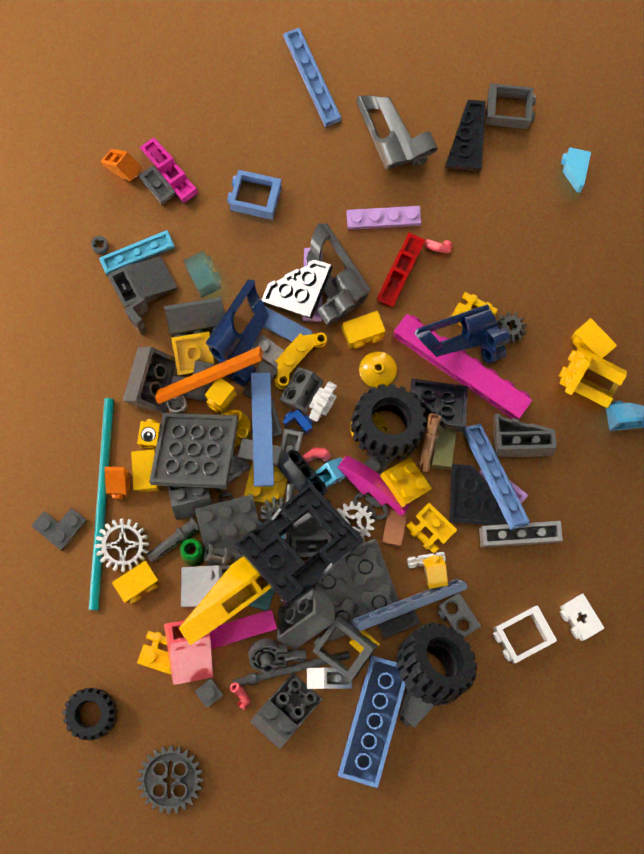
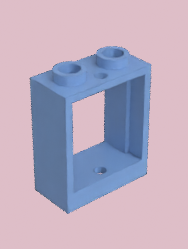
M238 170L237 176L234 175L232 180L233 191L228 194L227 203L230 205V210L273 220L282 188L281 179ZM242 180L272 187L266 207L237 201Z

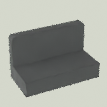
M140 297L124 311L129 321L142 335L147 329L141 317L149 311L145 299Z

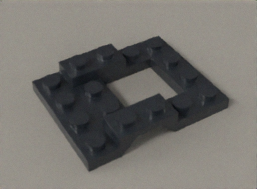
M310 483L283 504L264 525L248 532L238 540L234 547L284 603L288 605L300 594H305L329 574L333 567L362 544L364 539ZM309 512L330 534L333 540L304 562L281 536L293 528V524Z

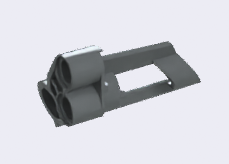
M370 95L357 97V105L385 169L398 167L408 162H412L413 166L422 165L428 160L427 156L434 154L438 150L430 132H424L411 138L390 97ZM368 109L382 110L390 129V134L386 138H380Z
M318 223L312 235L311 249L306 258L307 262L309 263L312 260L323 262L321 251L325 241L328 239L341 258L345 268L344 271L334 278L330 273L324 288L328 302L319 309H316L325 324L330 325L358 309L366 300L371 289L329 225Z

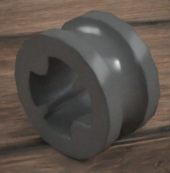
M96 236L91 241V247L95 253L103 254L108 250V243L103 236ZM98 241H99L100 243H103V242H104V244H102V245H103V248H101V249H100V247L95 248V246H97L96 243H97Z

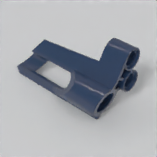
M247 280L206 341V345L209 347L212 355L218 360V364L250 351L269 317L265 304L257 293L254 280ZM246 298L254 316L243 333L239 334L234 327V314ZM250 365L224 377H232L237 384L247 386L251 379V373H255L256 368Z
M488 304L419 327L414 333L436 357L480 346L482 358L487 364L506 358L507 350L505 345L510 343L509 332L505 328L499 329L497 327L496 318ZM458 322L462 324L463 330L461 335L441 342L431 333Z

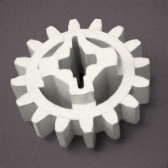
M329 381L324 389L321 387L318 389L309 406L312 408L309 415L310 419L317 422L321 415L326 416L337 397L334 395L337 385Z
M351 501L349 507L344 503V509L338 508L337 511L349 524H351L349 518L358 519V527L353 526V528L361 533L359 535L365 541L364 535L370 537L371 534L368 531L375 528L371 526L375 519H370L373 512L368 513V506L362 508L361 502H358L357 506H355L354 501ZM351 509L359 510L356 514L347 512ZM364 515H365L366 520H367V526H366V527L363 525V521H362V518L364 517Z

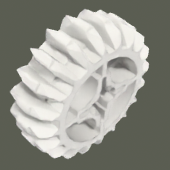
M121 518L119 521L120 525H117L116 520H112L113 527L108 523L105 524L108 531L106 532L103 529L99 531L104 536L96 537V540L102 542L101 544H96L95 548L102 549V551H98L96 554L97 556L104 555L100 560L101 563L106 559L109 561L106 564L107 568L114 564L113 571H116L118 566H121V572H124L125 565H127L129 570H132L131 563L138 566L139 562L137 559L145 560L141 553H148V550L143 549V546H149V542H143V539L148 538L147 535H140L144 528H140L137 531V522L132 527L130 526V519H128L125 525L123 518ZM119 529L118 540L106 543L109 534ZM125 529L132 532L138 542L129 541L126 538ZM121 539L125 544H132L124 548L123 555L120 547L112 546L120 543L119 540ZM130 548H138L136 555L126 561V551ZM106 549L117 550L120 561L113 559Z

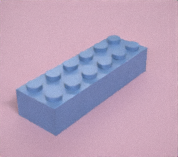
M373 655L370 657L338 771L339 777L378 788L406 685L399 677L400 671L397 670L396 662Z

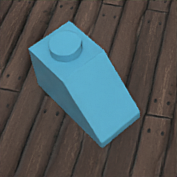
M569 147L567 154L563 153L561 164L564 165L562 172L576 192L580 193L585 184L591 152Z
M341 457L325 463L315 471L325 483L327 489L346 478L338 468L342 461Z

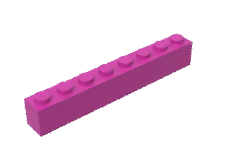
M405 315L394 330V338L463 386H468L469 390L512 420L513 418L520 419L532 402L528 393L514 388L512 382L498 377L496 371L493 369L488 370L482 366L483 363L480 360L472 359L465 350L436 357L414 334L417 328L424 325L420 323L421 321L416 316ZM436 331L431 332L440 342L448 339L444 336L440 337L436 334Z

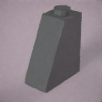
M406 689L398 712L401 715L399 720L405 726L409 727L411 725L415 728L435 705H432L431 702L429 704L422 702L421 698L417 699L413 696L411 690L408 691Z

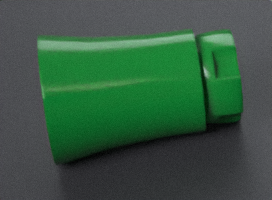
M187 539L181 544L180 553L185 564L196 567L205 562V548L202 541ZM191 548L196 549L194 554L189 553Z

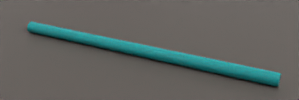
M112 398L104 399L88 610H99L102 569L100 560L103 554L97 556L96 553L102 551V549L95 548V545L101 544L102 541L96 540V537H103L104 535L99 531L105 529L107 493L104 470L105 467H109L114 407V399Z

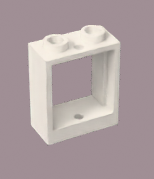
M538 605L493 628L495 631L493 636L496 642L502 644L504 651H502L503 655L512 664L557 641ZM530 615L544 642L517 656L503 629Z

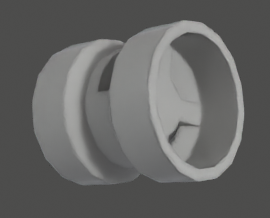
M183 395L167 401V406L171 413H186L188 404Z

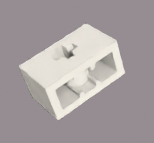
M580 594L560 606V615L565 622H569L572 627L570 629L571 633L576 639L579 638L580 641H584L604 629L584 594ZM578 615L584 617L580 622L577 621Z

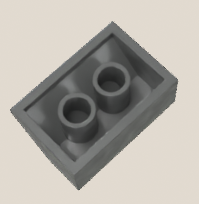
M221 297L164 306L171 337L208 331L211 333L225 314Z
M138 347L122 401L138 408L166 413L167 401L158 404L155 397L159 389L172 384L173 376L177 374L175 357L153 347Z
M319 582L305 594H300L290 604L286 605L284 603L278 607L277 641L297 649L334 623V605Z

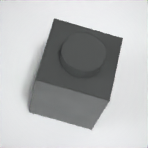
M214 679L208 680L195 691L206 708H209L225 695Z

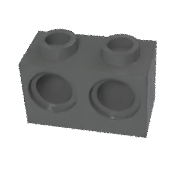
M298 367L279 400L290 409H298L306 414L313 397L324 381L314 372Z
M460 593L455 594L437 606L439 609L437 613L442 621L446 620L450 627L463 637L481 627ZM448 604H454L457 607L455 614L448 613ZM460 620L467 622L468 629L466 631H461L458 628Z

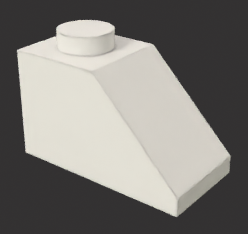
M307 668V689L352 688V681L348 680L334 668Z

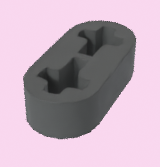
M358 493L355 496V506L359 502L358 498L362 499L365 497V502L370 505L367 512H373L370 517L377 521L385 519L388 513V508L385 504L381 505L374 497L367 493L365 495ZM373 506L376 509L382 507V512L384 513V515L380 514L379 516H376V511L373 510L371 507Z

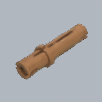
M429 414L428 424L424 434V444L418 467L422 471L431 470L436 439L439 438L438 429L441 416L438 415L437 417V414Z

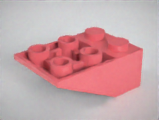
M184 621L164 624L173 685L213 678L210 633L190 645L179 630Z

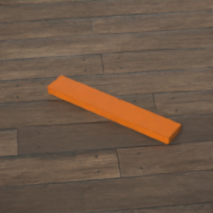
M259 346L161 388L157 391L155 399L158 404H161L262 361L263 350Z

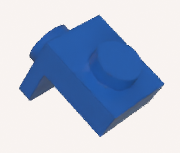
M298 409L295 412L290 411L284 416L283 425L285 427H288L295 421L306 435L313 431L311 419L307 415L303 416Z

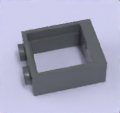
M490 83L485 125L528 129L530 123H533L535 118V112L532 111V106H535L536 95H533L534 88ZM496 97L526 100L525 118L495 115Z
M338 617L332 625L326 628L325 634L323 636L320 635L314 642L316 647L313 652L348 680L352 681L357 677L378 645L343 618ZM337 627L364 647L350 669L323 649Z

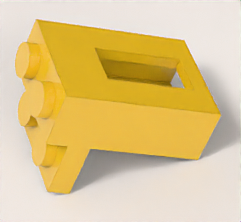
M578 347L577 351L572 350L568 358L570 361L568 367L563 366L559 377H561L560 384L566 387V393L572 395L575 391L608 408L613 400L615 391L627 376V371L581 347ZM587 369L613 381L614 383L608 391L584 379L583 376Z

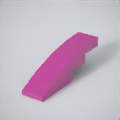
M155 138L139 147L152 166H155L174 189L176 195L183 203L198 194L197 188L189 181L185 173L175 163L173 157Z
M345 456L339 464V470L363 495L369 492L381 505L388 503L399 516L407 511L411 503L401 507L380 474L349 456Z
M272 609L219 625L209 632L211 650L276 630L277 626Z

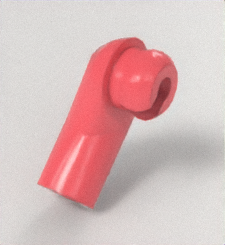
M427 239L424 247L435 252L447 254L452 251L453 244L448 240L442 244Z
M315 447L305 453L303 458L307 463L315 458H321L323 462H327L331 459V455L328 449Z
M232 683L230 691L240 698L237 706L246 710L248 705L250 706L251 704L247 692L238 683Z

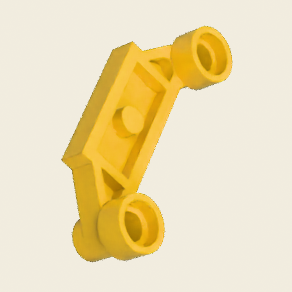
M300 333L275 360L277 364V377L274 380V385L277 389H286L290 382L289 374L313 347L321 349L327 344V336L324 333L304 336ZM318 337H321L323 342L318 341ZM281 378L285 379V384L280 382Z

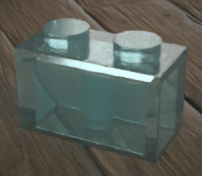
M204 251L183 260L185 268L201 298L221 289V276L218 271L214 272L212 268L214 263L209 255H205Z

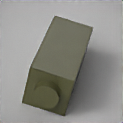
M439 424V438L436 439L431 468L450 471L457 431L445 430Z

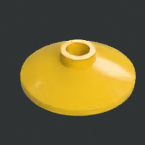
M372 352L362 359L359 373L363 382L368 386L378 388V385L385 384V387H387L396 377L397 366L394 359L387 353ZM380 365L382 370L377 371L375 366Z

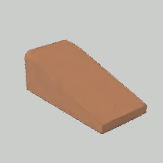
M389 506L382 544L401 548L408 509L403 515L399 516Z

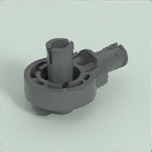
M262 639L252 644L249 648V663L253 669L270 674L277 667H285L288 662H305L306 650L288 649L285 644H279L275 640Z

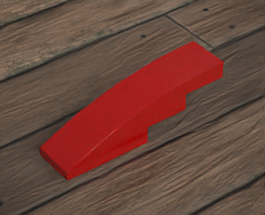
M408 232L376 300L394 307L422 250L425 239Z

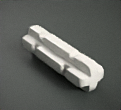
M437 552L435 556H442L444 562L446 561L444 552ZM434 554L417 556L418 558L409 557L407 559L408 567L416 568L418 565L421 567L423 566V559L434 556Z

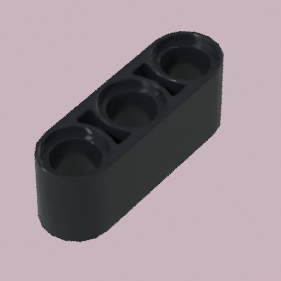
M289 450L278 462V468L288 481L295 485L297 492H300L310 483L322 496L327 492L325 483L298 451Z

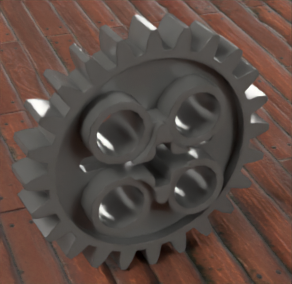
M170 745L169 751L163 746L161 753L155 749L154 757L150 754L147 755L149 762L142 761L145 769L138 770L139 773L143 774L142 777L137 778V781L142 782V785L137 787V789H144L140 797L147 796L148 799L145 804L152 802V810L159 806V813H162L164 808L167 809V814L171 813L172 808H174L176 813H179L180 806L186 810V802L191 805L194 804L191 797L198 798L199 795L195 791L202 790L203 788L198 785V782L204 781L203 778L198 777V774L202 773L203 770H197L196 768L200 762H193L195 755L188 757L189 750L181 753V746L176 751H174L173 745ZM169 761L173 762L171 776L175 778V781L171 783V798H168L169 781H166V778L170 775ZM158 763L164 764L166 768L165 773L162 775L156 772V765ZM178 763L185 765V774L180 775L176 772ZM157 784H161L165 788V792L161 796L155 792ZM179 784L185 788L183 796H179L175 792V787Z

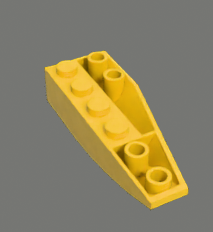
M241 557L227 569L182 623L179 630L188 643L192 645L259 598L271 587L248 561Z

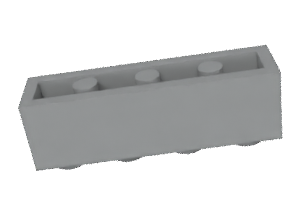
M561 521L529 523L527 526L513 530L510 529L508 524L481 526L479 528L481 548L549 544L563 541Z

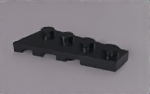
M467 100L445 169L481 171L486 101Z

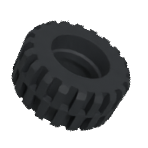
M385 384L378 385L377 389L375 387L368 389V392L364 393L357 402L351 419V432L354 433L353 438L355 442L359 441L358 447L362 451L364 449L367 450V455L370 457L375 455L377 460L383 461V458H387V461H394L396 457L398 460L405 458L406 454H412L420 444L426 431L428 419L425 416L427 412L424 407L421 408L423 403L419 398H415L416 394L412 391H405V387L397 388L395 384H389V387H385ZM379 411H391L401 417L406 430L397 435L383 433L374 425L372 415Z
M437 623L424 624L416 629L401 643L396 657L397 661H399L396 663L397 670L400 671L399 677L401 681L405 682L406 689L408 691L411 690L413 696L417 699L421 698L422 702L427 704L431 702L432 705L436 706L447 705L471 688L473 681L476 679L477 662H474L475 654L471 652V646L468 642H465L464 637L461 634H457L456 630L452 627L447 628V625L440 623L438 625ZM427 652L433 654L441 661L445 668L446 676L440 674L432 667L428 660Z

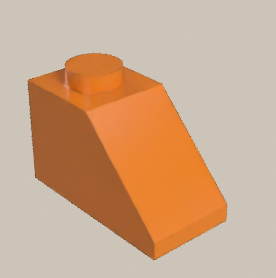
M111 149L101 161L102 165L122 179L129 181L135 179L142 168L128 152Z
M105 467L106 493L115 500H123V497H129L131 474L125 467Z

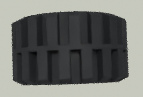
M84 688L83 690L76 691V694H72L69 697L70 700L66 701L64 705L66 710H63V715H65L63 722L67 724L66 729L72 732L71 735L79 737L81 740H94L107 735L108 731L113 729V724L117 720L116 713H118V710L115 709L116 703L111 699L112 696L98 688ZM87 702H95L101 710V718L94 726L85 725L80 718L81 708Z

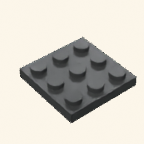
M252 494L195 508L205 549L208 544H212L213 547L222 549L227 547L231 552L239 553L234 544L248 532L260 528ZM210 560L208 564L212 566L220 564V562Z

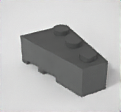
M495 413L492 425L494 449L497 457H541L554 455L557 449L554 429L532 423L526 424L519 422L518 419H508Z

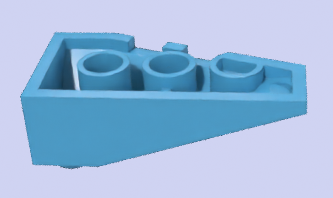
M615 401L606 408L609 431L644 427L643 405Z

